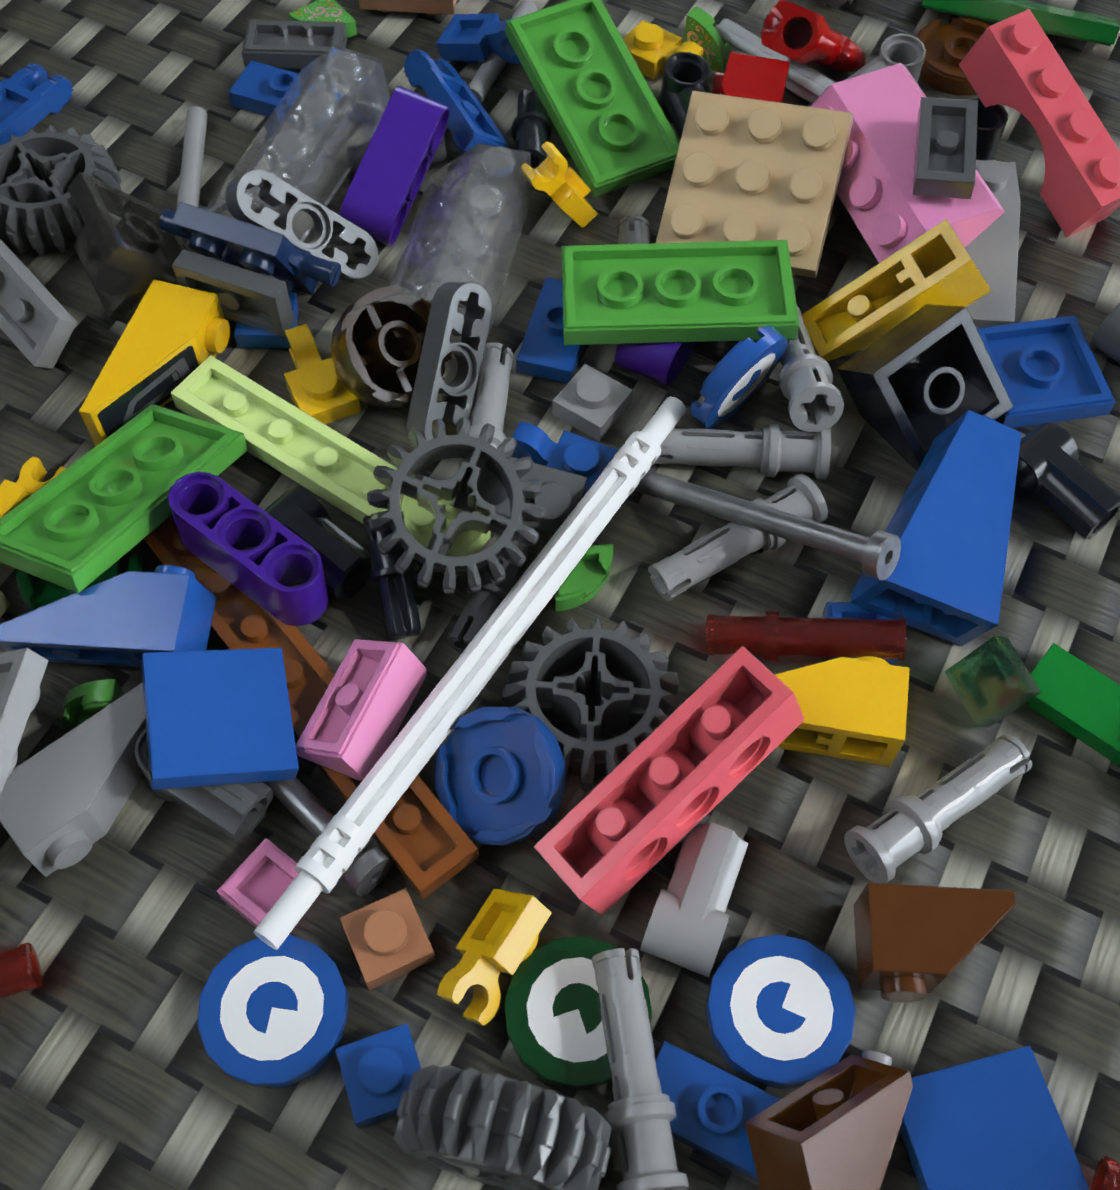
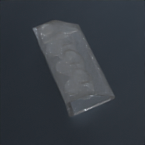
M334 45L305 66L205 210L234 218L226 205L225 194L227 186L235 176L257 169L272 173L326 207L353 167L359 149L372 138L390 99L381 60ZM259 186L245 190V193L252 198V205L250 207L252 210L269 207L278 213L285 205L272 207L259 198V191L261 189ZM298 211L292 219V230L295 236L304 242L315 223L309 214L304 211Z
M477 144L430 175L390 286L404 288L406 290L401 293L408 294L417 301L424 298L432 304L436 291L444 283L454 281L481 285L487 291L492 305V314L486 338L487 343L531 202V183L521 171V166L524 163L529 164L531 167V152ZM458 303L457 312L465 316L466 307ZM451 333L450 340L460 342L461 336H454Z

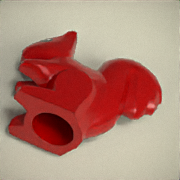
M779 0L771 8L770 14L764 19V28L761 31V44L803 65L817 62L824 67L841 72H857L865 66L866 56L863 50L854 41L838 31L831 30L825 17L789 1Z

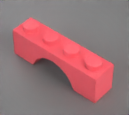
M1030 9L989 26L960 62L959 66L985 108L992 105H1007L1019 111L1033 126L1041 142L1045 159V176L1040 196L1067 238L1106 219L1120 207V151Z

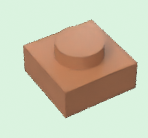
M406 888L340 917L369 991L436 960L433 948Z

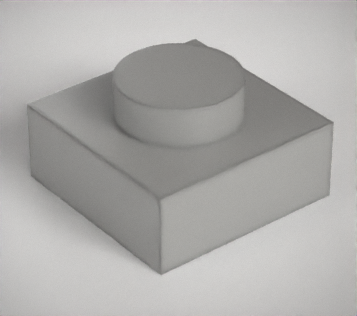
M584 364L552 401V415L600 442L632 404L633 390L591 366Z

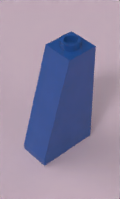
M968 410L940 433L930 446L885 532L897 535L901 541L900 556L893 573L886 580H879L862 572L852 591L850 603L959 646L965 645L998 626L1022 432L998 423L991 417Z

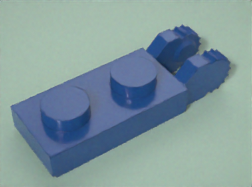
M414 49V51H410L411 53L407 54V59L404 60L403 72L406 73L405 77H408L411 86L423 89L429 99L450 108L447 126L454 135L452 142L456 148L472 159L480 156L500 163L510 150V145L455 68H452V65L445 60L437 59L434 61L430 58V55L422 50Z
M29 63L28 66L25 65L24 69L21 68L8 80L3 79L0 82V145L9 142L10 134L16 137L24 136L29 132L30 127L33 128L49 112L57 114L61 111L63 106L67 105V102L73 96L70 80L59 74L57 76L53 74L52 77H48L49 73L46 72V69L35 63Z

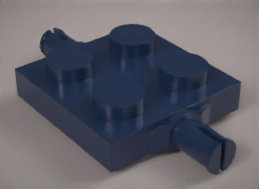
M180 202L176 212L169 208L165 209L159 220L160 230L188 239V246L192 250L206 257H216L228 264L256 273L269 274L278 280L286 282L288 292H293V289L313 295L318 281L334 287L341 275V265L338 262L322 259L311 255L307 250L298 249L284 234Z

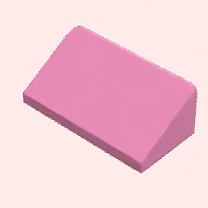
M355 639L296 743L297 755L356 780L363 781L391 745L426 678V667L404 643Z

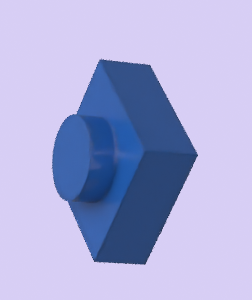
M408 1023L335 1049L353 1118L358 1129L396 1116L403 1091H408L413 1072L421 1069Z

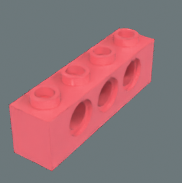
M742 646L552 828L534 848L581 901L603 916L805 720L794 692Z

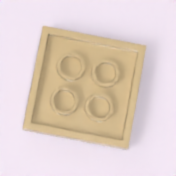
M692 91L656 243L787 240L792 274L816 278L853 124V113Z

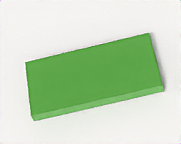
M569 0L506 21L505 34L583 181L591 189L590 194L592 198L674 168L680 142L601 0Z
M787 240L562 246L564 345L744 341L748 337L752 340H759L761 337L756 333L761 326H773L786 339H797L799 319Z
M151 404L0 519V562L80 593L172 515L168 495L170 488L178 479L195 472H206L218 476L248 451L244 433Z

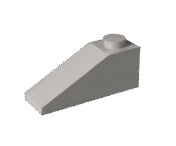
M976 160V170L1005 212L965 247L991 289L989 293L966 307L976 327L1012 324L1015 322L1021 205L1016 163Z
M143 683L14 768L6 779L0 796V822L22 854L45 877L57 869H65L75 865L90 852L92 845L107 834L143 776L135 756L136 741L141 732L146 728Z

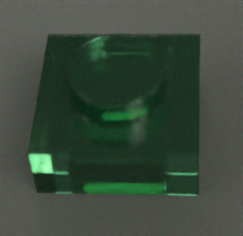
M993 636L945 671L976 727H991L1041 693L1008 637Z

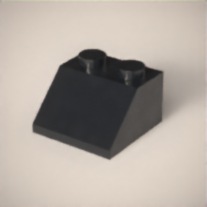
M926 304L837 368L861 416L916 471L919 469L934 439L968 410L996 420L1013 407L967 307Z

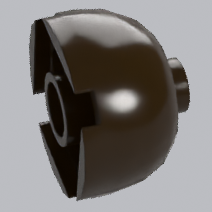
M397 286L374 288L352 303L343 312L332 332L331 356L339 379L350 393L366 404L385 409L411 404L431 309V303L426 299L421 298L417 301L412 296L401 293L406 289ZM452 352L448 353L442 361V377L445 373L446 362L452 359Z

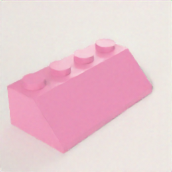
M901 63L833 83L810 106L853 113V124L836 193L879 263L945 219H947L965 248L1005 212L977 170L975 171V185L971 199L913 195L918 111L921 97H926V95L908 69Z

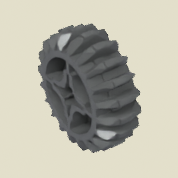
M51 125L45 132L36 133L30 127L27 135L16 137L10 134L9 142L0 145V239L6 246H14L20 254L33 248L42 257L49 248H58L64 254L67 245L78 243L85 247V237L90 234L103 236V224L116 222L115 211L122 206L121 178L117 167L114 166L111 155L106 151L104 145L97 144L91 134L79 136L73 127L66 129L62 133H59Z
M465 417L458 419L457 435H446L445 424L442 419H434L432 421V435L434 439L425 441L422 433L414 427L408 430L407 437L413 449L412 452L408 453L396 444H391L387 448L389 458L398 466V469L395 470L387 466L377 465L373 471L374 478L381 484L388 486L389 490L375 489L367 494V501L370 505L388 510L369 518L371 530L377 532L393 531V533L383 538L378 544L381 554H392L402 548L405 552L398 558L395 564L396 572L404 575L411 570L416 562L422 565V568L418 574L417 584L424 589L431 584L434 572L443 573V592L445 594L454 593L456 588L455 575L461 574L467 575V584L470 592H479L481 590V578L478 571L485 568L495 583L503 582L506 574L499 559L503 557L511 565L521 567L526 557L514 545V542L517 541L525 545L534 546L539 538V534L533 528L522 523L523 521H540L545 514L544 507L525 502L527 499L540 495L543 490L540 480L520 481V478L527 475L533 468L534 462L531 457H521L510 463L508 459L513 455L517 441L513 437H508L495 448L491 445L495 427L489 423L482 427L479 438L470 437L469 419ZM448 458L465 459V462L462 461L455 475L448 479L435 480L424 476L420 480L415 477L423 468L436 461ZM484 466L490 469L503 484L509 498L510 517L496 512V506L488 503L480 496L477 486ZM469 479L466 493L467 507H474L475 511L472 513L461 511L455 520H451L447 532L443 534L446 528V504L438 505L437 500L445 499L452 501L457 493H461L465 481ZM404 495L417 500L418 506L431 512L436 520L432 530V538L427 548L410 534L403 521L402 502ZM474 530L484 534L491 531L500 535L491 546L478 553L457 557L446 556L448 549L451 548L457 536L465 531Z
M599 615L592 621L590 629H580L579 624L571 616L566 623L565 634L560 635L549 626H546L542 632V645L526 641L525 646L522 648L523 661H512L508 669V677L511 684L505 685L502 692L504 706L518 707L539 717L556 736L565 760V783L571 774L580 776L581 789L585 793L592 789L594 777L603 776L605 779L683 704L682 700H680L681 697L675 695L680 684L677 673L666 671L669 662L666 650L649 653L651 640L648 633L633 640L627 638L629 628L624 620L615 627L613 632L603 630L604 624ZM581 668L571 676L558 677L565 672ZM608 670L621 675L628 681H623L615 678L609 673ZM591 685L596 686L595 700H598V706H595L593 722L588 721L589 706L585 705L586 700L589 699ZM545 716L552 717L553 723L568 725L575 731L578 739L556 729ZM630 722L637 723L628 732L618 737L600 741L603 735L611 729L628 728Z
M432 1065L413 1072L408 1091H403L396 1114L399 1120L394 1139L405 1154L413 1156L417 1161L428 1163L433 1168L445 1170L456 1174V1176L468 1178L479 1183L504 1190H598L600 1179H603L606 1174L611 1148L608 1147L611 1125L594 1108L581 1105L577 1099L556 1094L555 1090L531 1085L528 1081H517L506 1078L499 1073L494 1075L480 1072L473 1068L465 1070L451 1065L444 1067Z

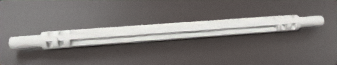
M667 397L642 431H635L629 436L612 461L604 468L602 474L339 812L330 820L325 830L316 838L310 846L311 848L295 865L294 869L298 875L254 930V934L265 944L277 950L321 892L329 894L335 887L338 879L347 871L354 858L369 842V838L451 730L449 729L466 712L611 518L638 486L639 481L644 478L650 467L661 455L660 445L686 412V407L681 400L675 397Z

